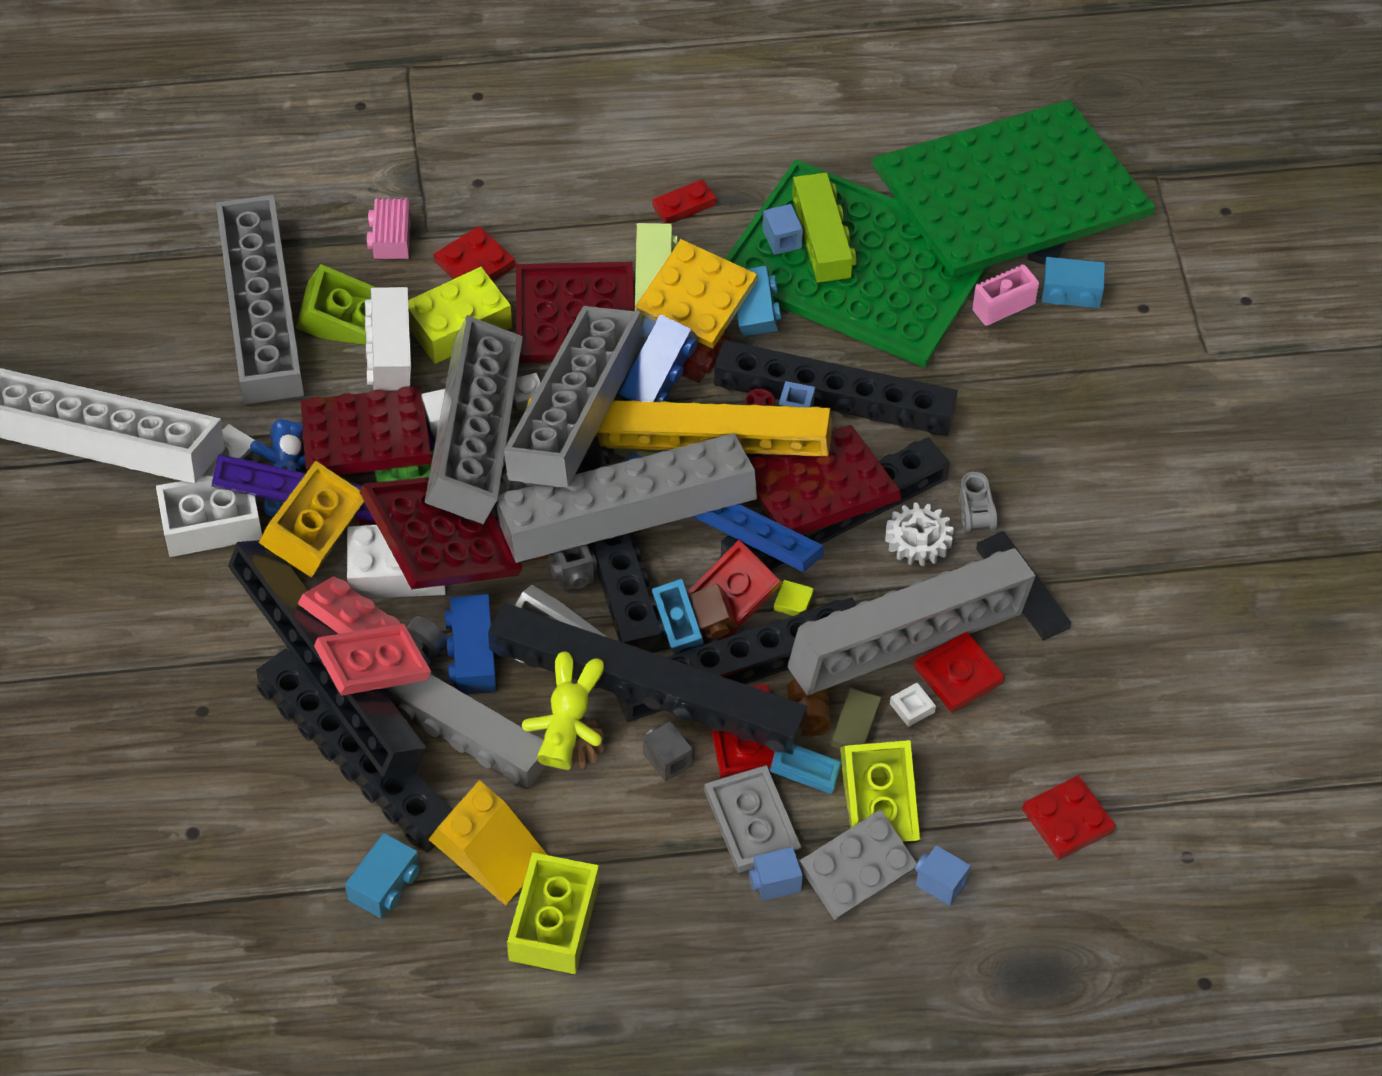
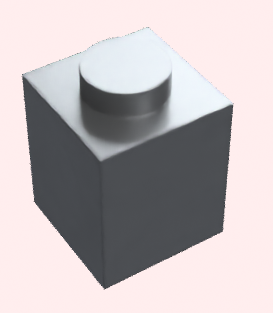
M670 721L661 727H653L643 737V755L665 782L692 766L693 749Z

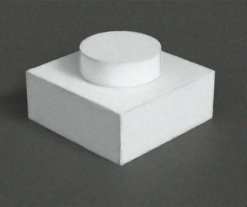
M537 373L516 378L513 401L517 410L526 408L529 398H533L540 385Z
M918 683L890 698V705L908 727L935 713L936 705Z

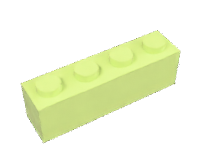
M637 223L635 306L677 245V236L672 235V224ZM641 315V324L643 325L645 316Z

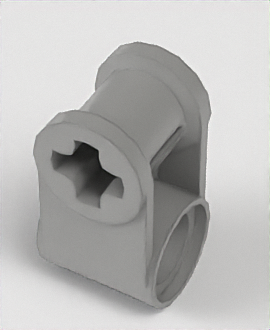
M974 471L965 474L961 480L959 492L963 531L970 532L971 529L989 527L990 530H996L997 513L987 477L980 472Z

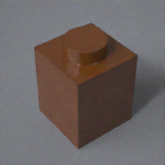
M718 583L688 595L698 627L708 639L723 637L731 629L738 627L727 593Z

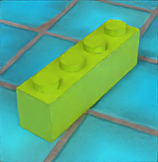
M827 172L793 177L792 198L803 229L802 233L816 282L851 278L852 266L856 265V253L854 248H849L848 245L850 243L849 230L847 226L842 224L843 210L841 205L836 204L837 190L835 184H830Z

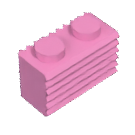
M402 198L375 199L374 210H369L368 213L369 227H373V231L367 232V248L373 249L374 259H409L410 200L408 198L404 200Z
M1025 265L1016 266L1015 269L1006 271L1005 274L996 275V278L986 279V282H981V285L976 284L972 310L985 326L990 325L1036 304L1035 300H1037L1039 282Z

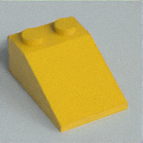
M315 461L269 522L258 543L312 578L364 503L359 492L360 490Z
M480 780L429 838V841L505 906L523 886L532 852L547 855L505 801Z

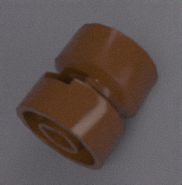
M796 679L790 681L787 685L788 699L808 706L806 725L801 736H818L826 733L831 728L830 707L828 706L830 702L829 688L807 696Z

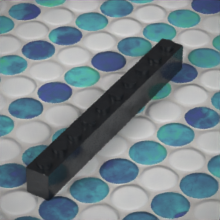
M260 540L237 542L228 565L229 569L382 777L416 773L426 751V746L383 689L340 695L314 647L318 637L336 635L338 633L298 605L302 594L308 590L288 563L258 543Z
M505 602L502 604L488 631L489 650L494 651L501 657H511L523 661L530 667H540L555 673L556 657L559 653L565 651L572 656V679L575 680L579 679L584 667L590 660L594 658L601 659L604 663V671L593 688L610 691L622 699H633L644 703L651 709H661L673 713L683 720H693L705 724L708 728L715 731L722 730L734 734L743 741L760 743L775 752H786L792 755L806 725L808 708L806 705Z

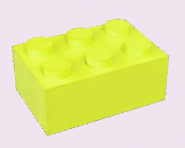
M482 267L408 300L409 330L434 364L451 357L454 339L467 315L505 330L512 328L511 305Z
M532 852L507 940L509 961L576 974L599 888V865Z

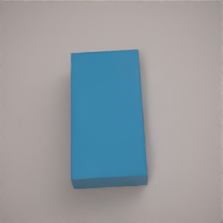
M796 745L792 755L786 752H775L769 771L831 794L835 788L841 761Z

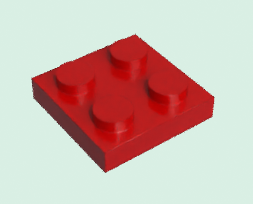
M480 226L433 254L434 262L452 279L482 267L490 279L494 281L516 267L515 259Z
M967 631L914 661L915 670L951 713L1002 685L1005 679L1002 672Z
M1079 775L1024 802L1022 806L1023 812L1058 860L1113 833L1116 826Z

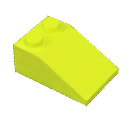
M911 740L840 747L850 828L881 809L902 842L920 840Z

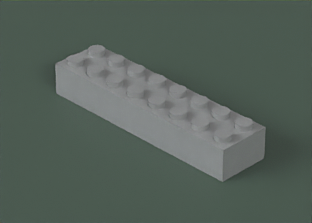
M274 195L216 202L238 374L244 405L304 396Z
M589 306L582 307L504 449L508 480L553 487H569L643 343L640 312Z
M466 316L453 343L425 503L482 524L487 519L498 499L504 449L506 447L523 336L471 316Z
M735 433L575 474L568 488L537 484L499 494L496 501L499 525L517 563L757 499L755 470Z
M1013 548L1005 552H996L978 562L971 561L959 569L944 571L937 577L929 580L917 581L910 587L899 591H889L880 598L872 601H862L855 607L844 611H835L828 617L817 621H808L798 627L787 667L807 696L817 691L827 689L940 646L966 631L968 634L1021 615L1036 575L1018 551Z

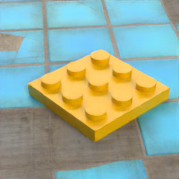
M680 239L636 304L635 309L642 316L655 322L661 314L692 329L698 336V342L713 349L757 283L758 277L754 272Z

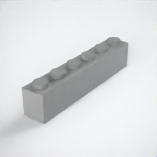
M431 674L426 681L382 688L406 721L412 720L431 736L443 738L458 752L470 754L485 768L492 767L502 773L513 784L519 783L528 789L546 767V765L539 763L537 760V754L543 739L531 732L524 731L519 725Z

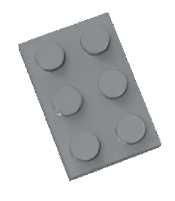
M767 765L704 784V792L737 873L753 869L755 855L793 847L795 855L801 854V845Z
M881 809L798 862L800 869L834 920L915 869L917 865Z

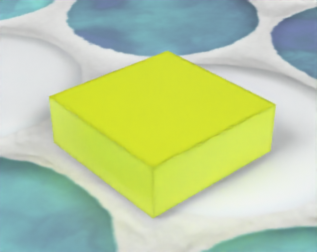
M784 580L774 603V611L795 616L807 610L814 594V588Z

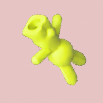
M565 651L557 655L555 660L557 687L551 696L553 714L528 718L522 722V729L526 732L547 729L537 754L539 763L569 770L572 767L573 750L577 735L593 746L601 744L602 737L579 721L587 712L589 705L588 695L604 671V663L601 659L594 658L590 660L584 667L577 684H573L572 656Z

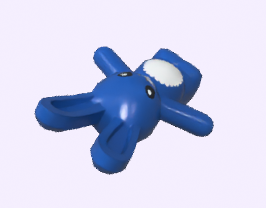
M278 419L270 430L272 448L259 441H253L250 444V449L252 452L273 463L275 467L303 473L301 468L306 467L305 455L301 456L304 425L298 422ZM265 498L263 502L264 513L269 516L275 515L280 509L282 502Z

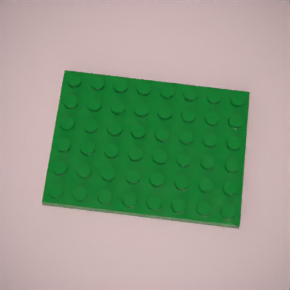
M1070 99L875 156L872 160V167L952 277L1152 216L1155 211V205Z
M795 159L725 260L745 269L767 266L770 276L775 275L778 293H773L774 303L779 302L780 308L926 368L974 292L976 284H979L990 266L952 277L896 199L827 172L830 184L834 183L836 186V204L842 206V224L848 227L850 243L848 245L849 248H854L856 265L852 266L851 278L817 283L803 233L802 247L800 249L774 255L763 232L764 210L791 204L798 218L792 198L793 177L827 172Z

